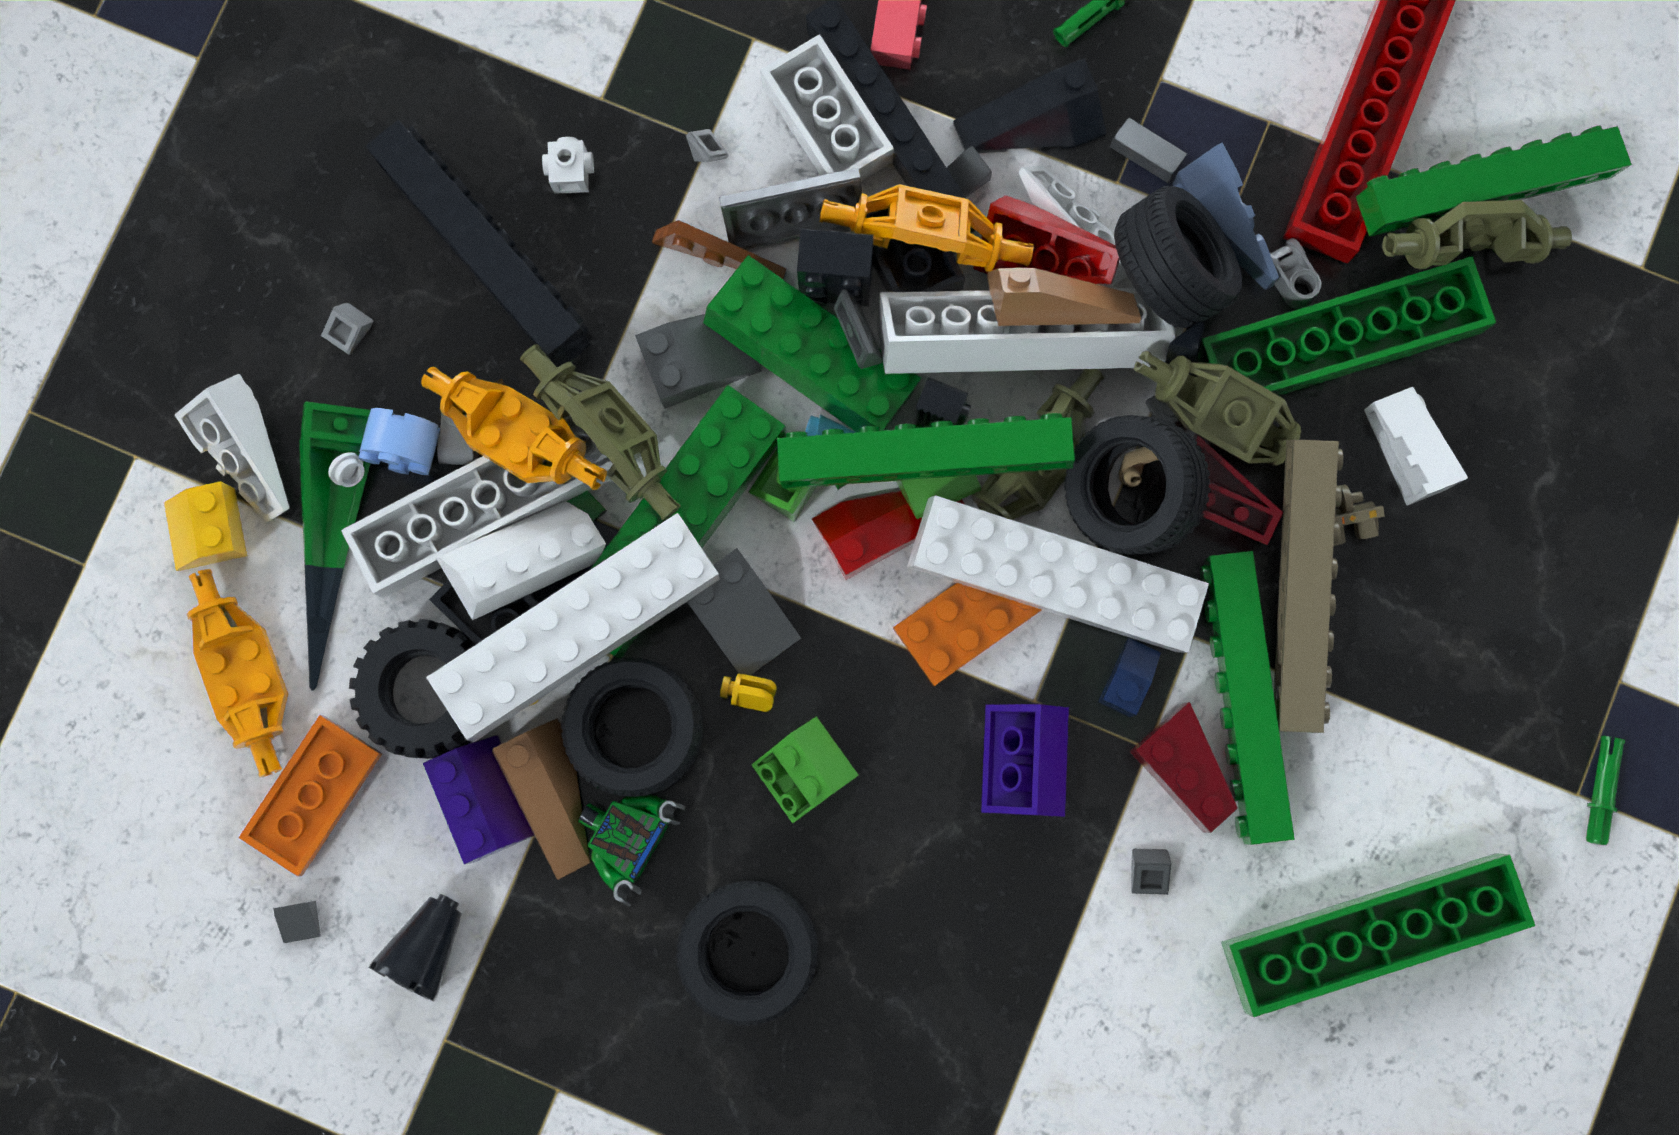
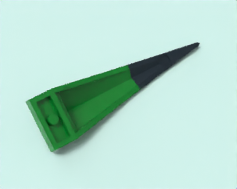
M306 401L303 405L299 444L309 687L311 691H314L318 684L329 629L349 545L341 530L354 524L356 521L370 463L363 461L364 476L359 483L351 487L335 484L330 479L328 471L333 460L343 453L351 452L359 456L371 410Z

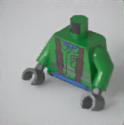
M652 794L637 797L625 796L620 802L613 801L607 812L590 803L587 804L578 822L595 831L588 844V847L593 850L591 859L602 880L613 891L617 901L630 907L631 903L627 901L628 893L632 890L639 895L641 894L642 890L633 883L639 880L670 824L680 825V822L674 820L673 813L677 808L685 810L683 804L667 801Z

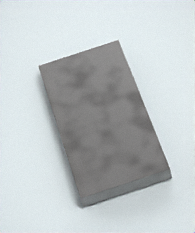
M858 168L719 197L728 242L742 249H749L800 238L801 229L834 231L848 228L819 222L823 200L827 199V201L855 206L856 203L859 204L862 194L861 179Z

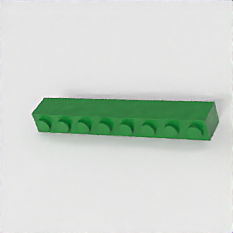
M1599 125L1591 127L1577 136H1573L1571 132L1561 134L1547 143H1543L1541 139L1534 140L1517 150H1512L1510 146L1504 147L1483 158L1481 154H1474L1462 159L1458 164L1451 165L1450 161H1444L1430 167L1428 171L1420 172L1419 168L1410 169L1398 175V178L1389 179L1387 175L1380 176L1367 182V188L1357 195L1356 199L1370 237L1407 228L1412 221L1418 218L1436 221L1462 202L1523 200L1610 179L1631 166L1632 163L1618 126L1602 129V126Z
M1048 413L1041 415V419L1026 420L1025 416H1009L1004 418V422L989 423V419L977 418L967 421V425L954 426L950 421H938L931 423V427L916 428L915 424H899L894 427L895 430L880 431V428L876 426H866L859 428L857 433H844L842 429H827L822 431V435L808 436L806 432L801 431L789 432L786 434V438H777L779 482L783 489L1072 469L1075 461L1071 417L1063 418L1060 413Z
M1253 551L1209 556L1204 560V566H1200V580L1209 583V601H1205V615L1207 622H1212L1214 636L1210 637V650L1212 657L1218 660L1219 672H1215V686L1217 693H1222L1224 708H1220V721L1222 728L1228 730L1229 744H1225V757L1227 764L1233 766L1234 780H1230V792L1234 801H1238L1240 815L1235 817L1236 833L1238 838H1243V843L1247 845L1295 840Z

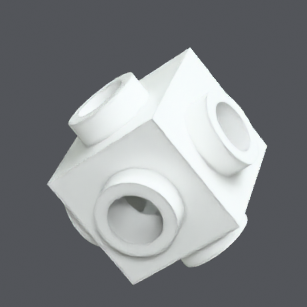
M561 137L556 142H548V154H543L542 165L544 175H549V184L554 194L589 192L588 173H594V159L592 152H587L583 140H578L574 137Z

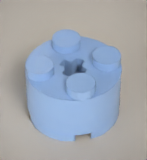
M372 408L362 439L359 459L372 464H380V461L388 463L389 470L401 474H409V471L421 475H428L439 438L440 428H438V425L411 414L405 413L404 416L392 415L393 410Z

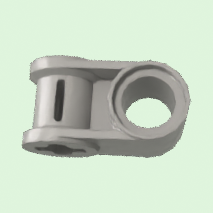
M1291 238L1286 241L1285 246L1270 254L1279 276L1274 285L1289 307L1301 309L1308 307L1318 295L1321 289V279L1307 259L1300 243L1296 239ZM1294 285H1305L1309 290V294L1302 295L1298 293Z
M441 412V427L437 447L439 464L467 465L478 459V453L468 446L453 420Z

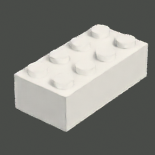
M820 34L760 70L763 88L820 176L858 168L862 182L893 163V146Z

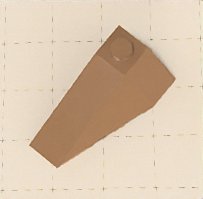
M998 268L988 272L987 275L998 326L1140 323L1141 321L1136 299L1132 293L1036 268Z
M558 718L533 728L492 750L557 880L590 863L585 826L578 822L583 811L577 771L574 769V765L570 763L569 757L565 752L566 748L563 746L561 735L563 729H561Z

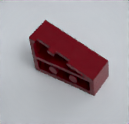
M1194 434L1193 439L1197 442V446H1200L1202 449L1201 452L1205 455L1204 460L1207 461V469L1210 472V476H1208L1211 482L1209 484V488H1211L1210 493H1208L1209 502L1206 504V511H1203V517L1268 545L1283 512L1200 436Z

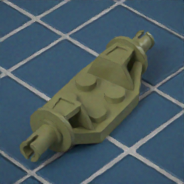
M1522 200L1462 202L1435 222L1427 218H1418L1411 222L1406 233H1388V236H1385L1383 239L1382 248L1384 254L1388 257L1405 255L1409 264L1418 269H1426L1432 265H1447L1463 252V249L1480 251L1486 248L1492 249L1503 262L1525 261L1526 263L1535 264L1543 261L1549 255L1551 249H1566V246L1571 244L1572 233L1567 226L1551 227L1547 218L1541 214H1536Z
M538 344L533 345L523 353L520 360L541 381L533 395L538 400L543 399L558 420L571 415L573 422L582 428L595 442L597 449L613 463L607 476L627 494L625 499L632 503L644 497L661 516L663 521L671 517L681 505L660 484L667 469L663 465L661 466L657 434L610 381L575 372L576 367L572 362H566L556 367L540 349ZM640 457H642L647 475L643 477L636 462Z
M1149 351L1142 352L1138 358L1149 364L1150 367L1137 361L1134 365L1135 372L1141 373L1157 383L1155 398L1162 403H1166L1186 429L1244 462L1268 463L1272 466H1278L1286 460V440L1300 439L1301 426L1298 422L1294 421L1285 399L1226 365L1191 362L1185 356H1178L1170 364H1167ZM1189 373L1197 375V377L1191 376ZM1274 420L1280 424L1278 428L1273 424Z
M1084 369L1070 388L1061 384H1055L1052 388L1053 394L1039 408L1036 414L1040 418L1044 414L1060 413L1063 418L1070 417L1072 413L1073 445L1075 448L1077 444H1080V439L1085 437L1086 419H1091L1095 413L1087 399L1105 377L1098 369ZM1066 469L990 474L981 491L972 494L971 498L977 504L979 510L1014 520L1042 510L1065 480L1067 475ZM1012 494L1018 498L1004 507L998 505Z

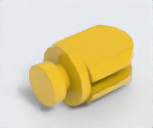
M738 673L734 682L731 681L732 677L724 676L720 697L727 698L728 695H731V705L763 712L771 710L777 686L772 680Z

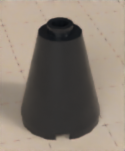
M440 894L437 899L429 897L374 958L368 968L383 977L387 976L390 980L407 990L434 1002L440 990L462 913L456 910L459 903L443 894Z

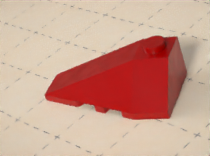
M1004 195L990 203L987 219L993 225L996 222L1002 223L1004 239L1034 244L1029 266L998 259L993 270L1016 267L1036 268L1094 284L1113 283L1120 261L1116 245L1042 208ZM981 237L982 240L987 243L989 242L985 237ZM973 267L974 270H977L988 275V272L985 271V267Z
M901 491L843 501L812 518L814 525L845 580L913 544L922 517L916 519ZM962 499L957 501L958 503L965 505Z

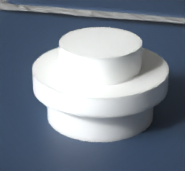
M348 452L339 455L329 467L328 474L330 479L335 484L344 487L356 485L364 476L363 461L355 453Z

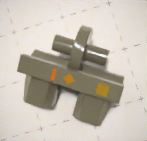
M1346 484L1340 485L1342 493L1341 503L1335 509V522L1339 523L1340 534L1338 543H1334L1333 546L1346 542L1344 525L1354 524L1355 536L1359 539L1378 536V518L1385 517L1383 506H1375L1372 501L1353 505V503L1363 502L1362 492L1351 493Z

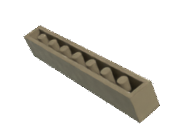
M1286 440L1274 700L1279 731L1324 733V724H1328L1330 720L1329 702H1325L1326 688H1330L1332 683V669L1330 666H1327L1328 652H1332L1334 646V634L1332 630H1329L1330 616L1335 614L1336 598L1334 594H1331L1332 580L1336 579L1338 572L1337 559L1333 558V544L1338 543L1340 534L1339 523L1335 522V507L1340 506L1342 496L1341 487L1337 485V471H1341L1343 466V451L1338 449L1339 441Z

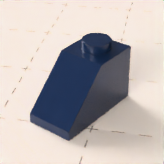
M1128 637L1098 702L1128 717L1136 716L1152 683L1161 652Z

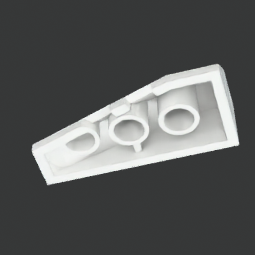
M1044 166L1022 167L1018 173L1033 205L1115 245V230L1112 232L1097 220L1101 214L1093 207L1089 209L1084 205L1078 204L1074 200L1075 192ZM1120 261L1113 283L1098 285L1111 288L1127 277Z
M240 374L206 388L175 414V417L193 445L201 453L208 451L218 462L216 469L223 476L229 474L238 483L240 495L267 523L290 509L259 404L254 398L251 388L244 382Z

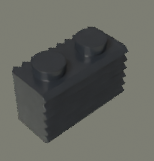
M928 377L916 405L915 424L921 423L923 427H931L933 422L950 421L953 423V426L965 425L972 406L966 403L968 393Z

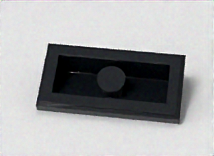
M1203 322L1196 323L1169 344L1165 360L1167 364H1170L1178 356H1185L1191 362L1197 361L1205 329Z

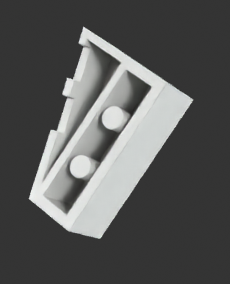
M1413 387L1375 401L1364 409L1407 506L1443 492L1468 479L1427 411L1423 398L1416 393Z

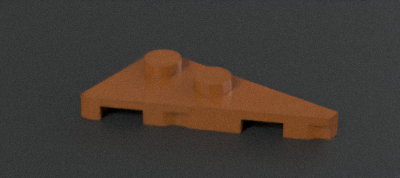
M680 220L657 229L652 243L701 258L704 262L716 267H723L724 265L737 269L749 255L782 279L787 269Z

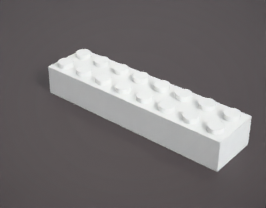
M1135 288L1113 289L1134 294L1141 316L1140 323L998 326L990 291L880 292L877 330L885 374L1134 368L1136 361L1150 367L1149 364L1138 357L1142 352L1149 351L1152 355L1165 362L1169 344L1175 339L1173 326L1156 315Z
M571 415L563 418L570 426L574 435L585 441L586 453L584 458L600 468H604L608 473L613 464L610 459L603 455L587 433L573 422ZM482 456L341 531L372 593L385 598L440 569L441 566L437 561L439 556L563 501H568L587 490H591V488L575 477L560 485L554 481L526 483ZM545 460L542 465L551 467L553 462ZM606 476V479H605L604 482L610 480V478H609L608 476ZM599 479L596 480L600 484L604 483Z
M936 495L928 498L907 566L1151 645L1182 653H1189L1209 583Z
M677 513L426 678L466 740L475 742L719 581V573Z

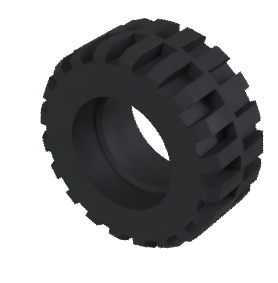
M419 619L418 622L410 620L398 622L397 628L387 627L380 631L379 635L381 638L377 641L370 639L363 647L367 651L363 659L357 657L353 665L354 668L358 669L356 678H350L349 689L355 690V698L349 699L351 709L358 711L360 717L356 719V722L361 729L369 732L368 738L376 745L385 747V750L390 753L423 759H433L462 745L470 744L471 741L466 740L448 711L430 723L418 724L405 719L396 708L393 688L398 673L412 659L419 656H433L447 664L476 644L462 631L442 622L438 623L427 619Z

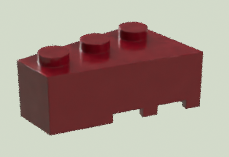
M1190 702L1181 704L1130 751L1203 833H1212L1238 809Z

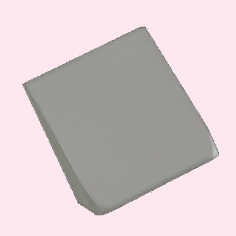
M344 303L333 307L321 336L350 355L369 331L374 321L351 304Z

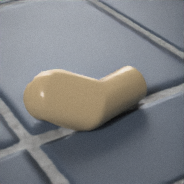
M1145 447L1126 453L1118 472L1120 482L1130 488L1138 486L1142 481L1141 474L1144 465L1159 459L1151 450Z

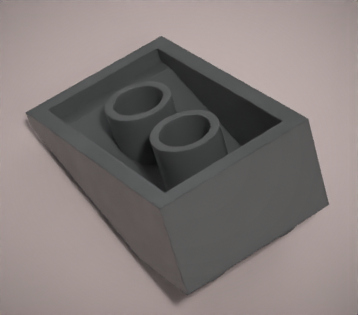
M705 314L668 322L635 335L664 409L762 371L760 364L703 323Z
M736 548L713 565L719 573L720 580L688 600L687 603L737 672L751 676L801 640V637L741 552Z

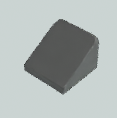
M973 146L966 149L947 167L965 197H968L989 182L992 176L991 169Z
M1133 849L1131 866L1132 894L1168 895L1171 873L1169 852L1165 849Z
M316 901L273 908L283 943L321 937Z

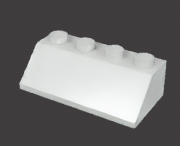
M563 501L439 556L437 561L471 619L474 620L593 565L603 553L606 543L587 513Z

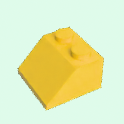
M220 481L185 489L164 502L176 571L247 556L235 488Z

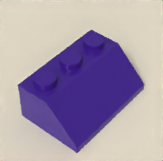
M1043 704L986 705L981 813L1065 817L1069 707Z
M498 735L458 747L423 763L463 864L477 862L535 836L492 752L493 748L502 744Z

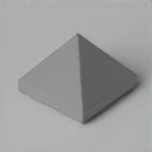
M710 129L688 132L686 135L694 161L712 162L726 159L729 156Z

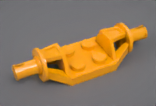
M901 184L867 197V194L862 193L859 204L856 203L855 206L824 199L819 220L822 223L826 222L850 227V231L856 234L873 235V245L883 248L888 247L890 239H896L907 244H919L945 252H957V263L985 267L987 272L993 270L998 259L1029 266L1034 244L1031 243L1027 244L1004 239L1002 223L996 222L993 225L969 199ZM888 209L887 216L866 218L867 213ZM970 226L983 237H985L989 242L987 243L986 241L970 233Z
M430 367L427 372L433 375V378L426 374L423 375L421 380L422 386L442 397L440 402L442 414L453 420L468 446L526 483L554 481L560 485L575 477L590 486L591 489L597 490L601 484L596 480L605 481L607 470L584 458L586 443L574 435L566 420H558L551 411L513 388L477 379L475 375L468 371L461 372L452 379L436 367ZM464 411L467 413V418L462 414ZM545 460L553 462L551 467L542 464Z
M211 569L198 571L199 576L196 573L189 575V580L192 583L199 603L197 607H194L187 613L188 619L192 621L194 657L216 719L234 740L232 743L235 749L245 747L251 749L260 778L272 775V772L277 773L282 770L271 740L284 732L281 724L288 699V691L265 628L238 606L235 597L220 598ZM225 612L230 614L238 627L230 626L224 615ZM267 707V728L263 727L260 709Z

